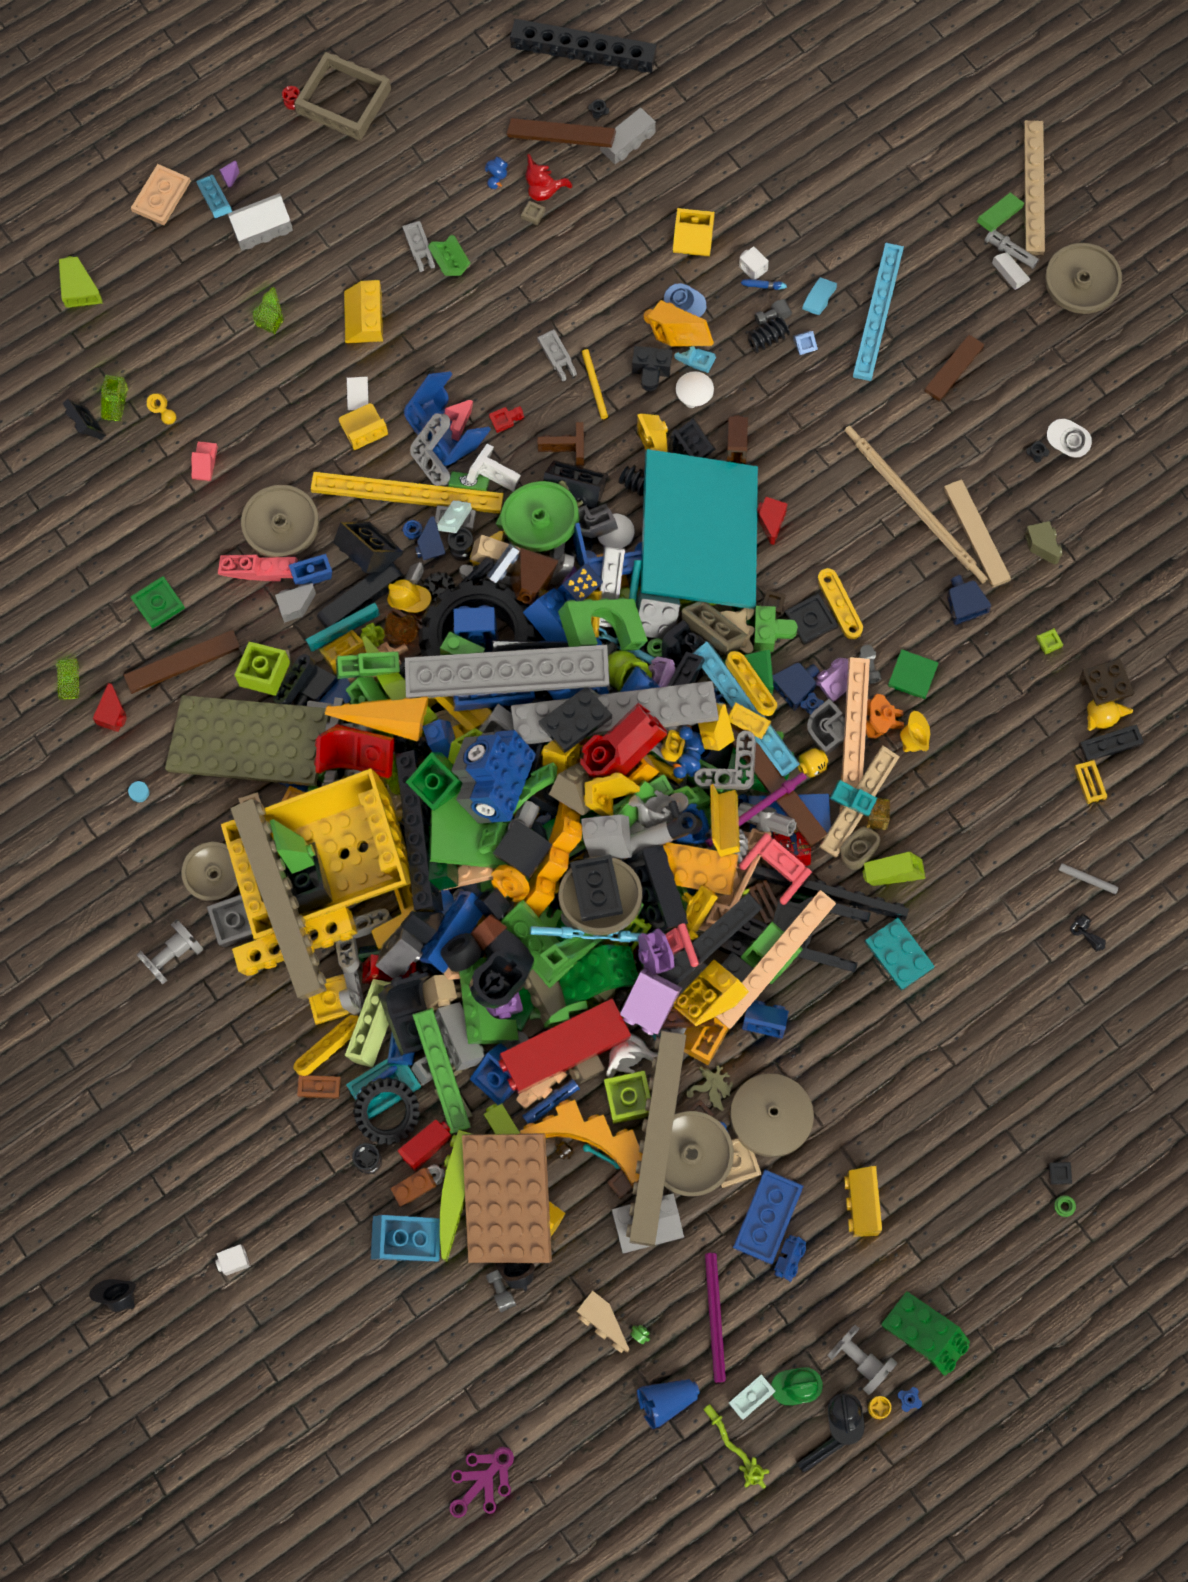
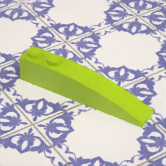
M366 636L362 637L367 653H380ZM398 672L376 676L388 699L401 700L406 698V681ZM428 705L423 726L439 720ZM424 730L422 731L421 737H425Z
M458 1130L457 1135L452 1137L450 1147H453L452 1153L447 1155L444 1167H447L440 1207L441 1256L443 1261L446 1262L450 1255L465 1204L462 1135L471 1133Z

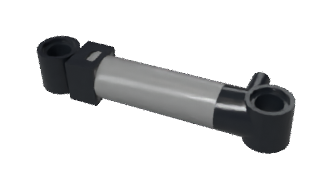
M669 802L673 819L630 835L632 855L642 849L660 846L689 834L695 835L699 833L702 828L700 817L689 812L680 814L677 802ZM692 818L693 825L687 829L686 822ZM587 850L584 852L583 859L590 858Z

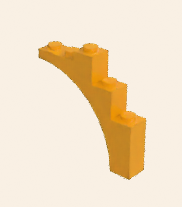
M560 801L555 824L549 839L553 846L529 881V894L523 899L538 917L554 899L556 882L568 869L569 854L582 838L580 813Z
M575 1100L560 1102L559 1106L555 1107L557 1116L549 1115L543 1118L542 1122L537 1124L529 1123L523 1127V1130H520L521 1134L545 1133L546 1138H572L589 1143L602 1150L619 1165L632 1187H634V1182H639L640 1174L636 1173L637 1161H642L643 1154L639 1152L640 1146L633 1129L629 1131L627 1129L621 1130L613 1137L604 1114L601 1116L599 1114L590 1116L587 1119L588 1121L584 1122Z

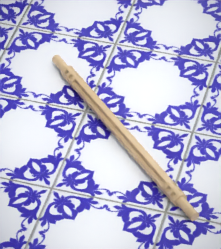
M851 426L846 427L844 431L856 443L855 446L961 564L968 571L970 570L982 584L985 583L988 578L977 567L976 561L864 438H861Z

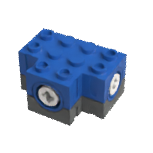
M515 730L482 733L481 736L465 737L452 768V772L462 782L460 793L456 799L457 802L478 824L511 821L536 753Z

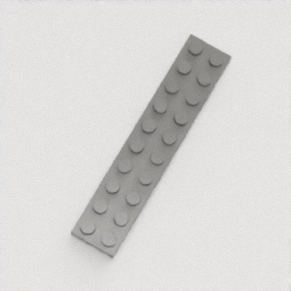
M596 645L405 658L406 698L610 686L608 646Z
M713 681L595 695L610 711L612 719L587 737L605 735L638 702L650 711V714L653 717L655 716L664 727L718 721ZM568 699L511 706L514 730L527 744L553 741L539 726V720Z

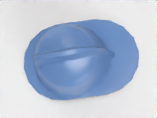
M674 284L664 294V302H670L676 307L698 317H701L706 310L704 296L686 284Z

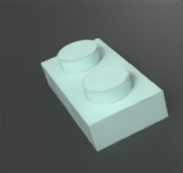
M453 500L437 524L438 530L457 533L472 510L471 503Z
M761 1374L731 1400L729 1405L744 1420L768 1399L775 1390Z

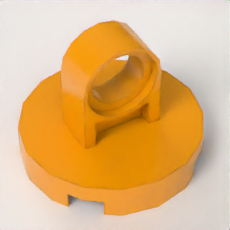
M499 865L491 873V876H493L491 881L493 887L497 888L505 898L509 896L513 898V902H520L529 894L530 887L527 879L514 867Z

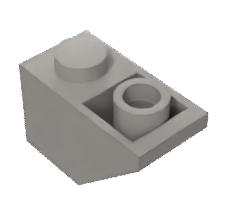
M313 583L301 584L298 588L292 590L285 589L275 595L284 623L304 616L316 595Z

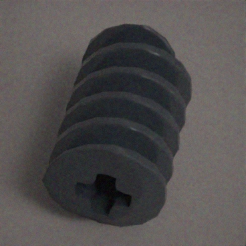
M777 316L775 320L771 319L768 323L762 324V327L758 326L755 330H750L747 337L750 346L757 354L759 353V346L762 350H765V343L771 347V340L777 344L779 343L778 337L785 340L784 334L786 333L789 336L790 332L784 319Z
M635 464L631 468L626 466L619 477L618 483L624 484L626 488L631 487L632 492H637L639 496H643V469H639L636 472Z

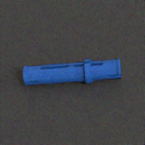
M571 1079L558 1090L557 1088L553 1090V1094L526 1114H523L522 1117L527 1124L534 1123L559 1105L560 1102L565 1101L573 1093L580 1090V1088Z

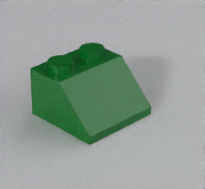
M431 752L406 781L433 811L456 796L462 786L459 777L452 772L454 765L442 752Z

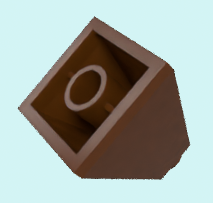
M521 548L510 577V583L517 600L532 605L538 598L546 594L558 560Z

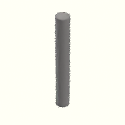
M1061 863L1059 871L1113 894H1116L1118 891V886Z

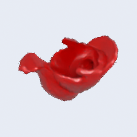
M527 154L528 165L525 177L529 185L528 193L532 199L544 201L549 199L560 187L572 188L573 184L568 178L553 180L548 175L551 174V170L547 171L549 166L536 164L531 155Z

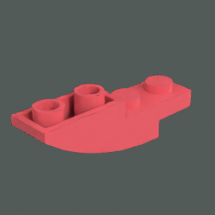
M220 555L218 574L246 580L281 581V578H293L289 565L297 563L298 559L296 557L259 558L257 555Z

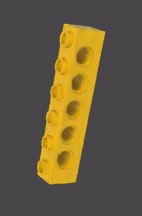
M346 907L307 921L304 927L306 934H309L310 937L314 932H318V937L312 941L313 945L311 948L313 953L315 952L314 949L331 947L336 941H347L352 939L353 935L358 934L352 912ZM333 925H337V930L330 934V928ZM275 933L232 949L238 972L251 976L257 974L260 969H271L276 967L277 963L284 961L281 950L275 955L273 953L274 948L279 946ZM261 952V958L255 961V955Z

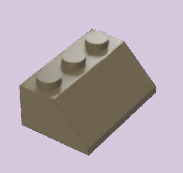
M699 601L682 610V619L689 625L690 630L703 637L705 642H710L723 656L727 657L732 651L738 652L747 637L745 632L707 602Z
M579 762L558 774L549 795L581 815H585L592 810L584 802L585 782L592 781L594 777L589 775Z

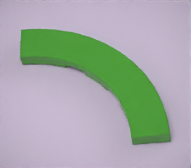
M554 762L531 773L532 776L525 780L524 788L519 796V801L513 815L532 795L555 782L557 778V765ZM509 821L491 822L487 828H484L479 844L481 854L494 851L497 848Z

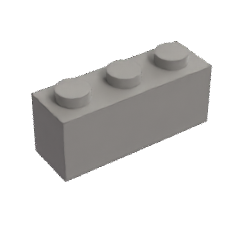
M640 107L615 128L616 135L612 148L600 147V151L614 164L623 161L632 150L638 149L643 141L650 139L654 135L656 121Z
M458 1002L438 1008L435 1016L444 1044L456 1071L479 1065L484 1058V1049L481 1044H468L464 1008L461 1003Z

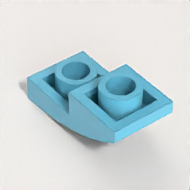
M820 277L810 291L802 309L820 315L828 305V299L835 292L837 283Z

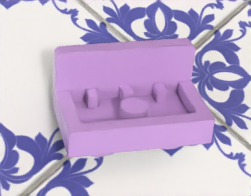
M846 658L834 660L829 669L820 672L816 676V686H820L826 697L832 702L847 691L848 659Z

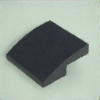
M516 820L493 852V855L519 870L525 877L530 879L553 845L538 833Z
M751 918L724 942L718 950L729 955L733 952L740 958L747 947L768 925Z

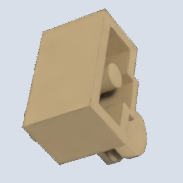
M445 975L432 976L423 983V997L427 1009L433 1008L434 1013L438 1008L450 1005L452 1001L463 1000L461 985H454L453 979L448 980Z

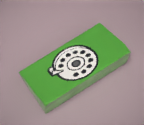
M452 472L449 487L488 491L490 479L485 476L478 475L474 483L466 480L467 473Z

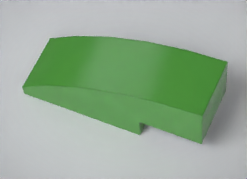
M398 652L359 653L358 655L337 656V679L400 672Z

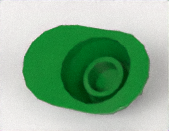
M802 1367L785 1370L778 1373L771 1383L772 1388L775 1390L773 1397L783 1405L808 1403L820 1396L823 1382L820 1375L811 1368Z

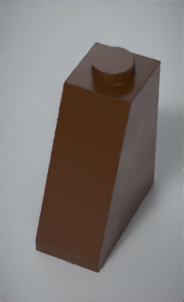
M735 415L728 418L727 462L746 465L748 417Z

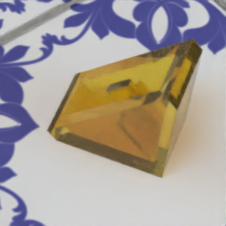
M877 798L870 815L867 817V828L887 830L890 820V800Z

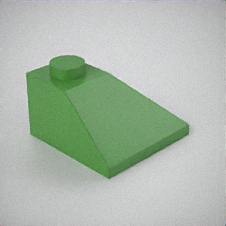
M270 820L277 852L293 874L315 865L313 846L311 844L308 845L303 837L276 820Z

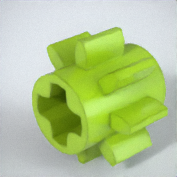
M371 623L361 629V639L366 636L375 647L384 643L385 633L380 626L375 627L374 623Z

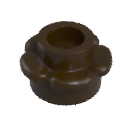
M564 1140L560 1144H556V1153L563 1160L565 1158L570 1160L571 1156L575 1153L572 1147Z

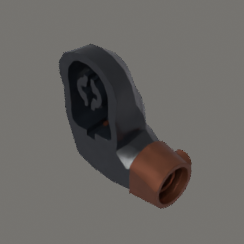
M490 914L471 933L481 950L485 952L487 959L474 971L469 988L476 1002L484 1007L494 1009L506 1005L523 988L534 966V958L523 942L506 929L507 926Z

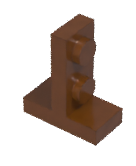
M576 422V436L562 435L561 437H553L551 435H544L538 437V452H576V466L584 465V422Z

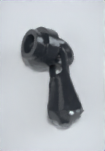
M1084 913L1077 915L1074 923L1071 925V933L1075 936L1083 934L1095 952L1104 950L1106 948V940L1085 931L1091 926L1090 922L1092 920ZM1079 924L1081 927L1078 926L1077 929L1079 931L1075 932L1074 929Z

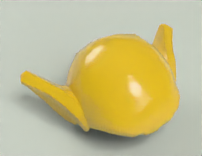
M1093 699L1087 706V729L1092 731L1095 728H1110L1118 722L1120 717L1133 713V709L1114 701L1096 706Z

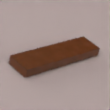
M969 334L927 385L924 392L940 402L981 352L985 344Z

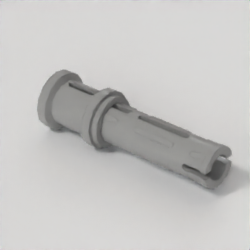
M996 229L988 233L985 242L995 245L999 251H1006L1032 269L1039 262V258L1010 241L1011 239L1008 235L1004 236L996 231Z

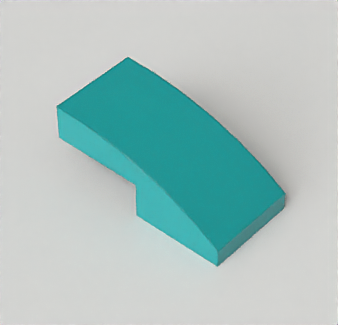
M841 780L837 781L829 798L866 816L870 815L877 800L873 795L862 789H856Z

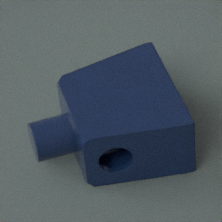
M961 575L955 576L950 580L954 588L949 589L947 600L954 625L989 613L991 604L975 581L964 583Z
M796 663L773 675L774 689L795 711L801 702L806 700L808 694L814 691L816 681L813 678L820 671L814 664L804 669L800 663Z

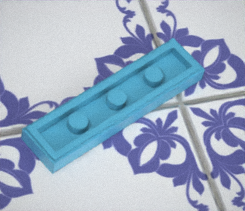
M214 175L196 181L214 218L232 212Z

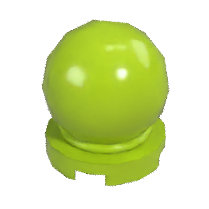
M619 650L608 655L609 685L616 688L618 692H620L636 666L644 670L647 676L652 677L648 664L643 660L637 659L633 653Z

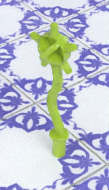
M710 1404L706 1406L703 1410L712 1420V1425L716 1424L725 1445L740 1456L746 1466H739V1469L744 1472L746 1480L744 1486L748 1487L750 1484H759L764 1489L766 1485L763 1482L765 1474L769 1473V1470L763 1469L758 1465L755 1457H752V1462H750L746 1453L729 1440L724 1424L721 1421L722 1416H719Z

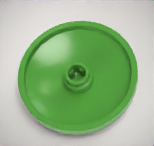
M546 481L533 482L518 488L507 498L501 511V523L506 537L517 547L533 552L548 551L565 543L575 532V523L579 521L577 502L570 491L559 484Z

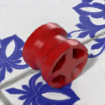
M288 86L282 91L284 105L288 109H296L294 103L300 94L297 87Z

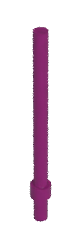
M801 772L793 779H788L782 783V787L739 816V826L784 794H789L795 790L798 784L807 779L806 775ZM712 836L705 841L709 847L714 845Z

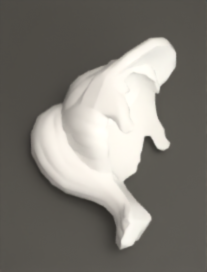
M631 1034L629 1040L611 1049L606 1075L608 1078H612L616 1071L626 1074L634 1073L635 1071L630 1069V1066L638 1064L642 1058L653 1062V1057H658V1052L650 1051L640 1037Z

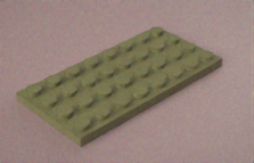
M182 695L165 770L173 773L317 786L319 773H316V766L314 765L316 758L315 741L320 734L325 732L327 722L330 723L331 716L325 715L326 708Z

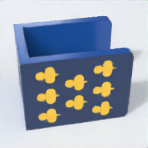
M586 563L566 580L557 591L564 596L566 602L569 600L583 601L603 581Z

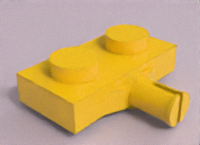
M703 885L700 886L693 897L688 892L682 896V899L688 903L686 909L688 924L686 925L696 932L718 898L708 887Z

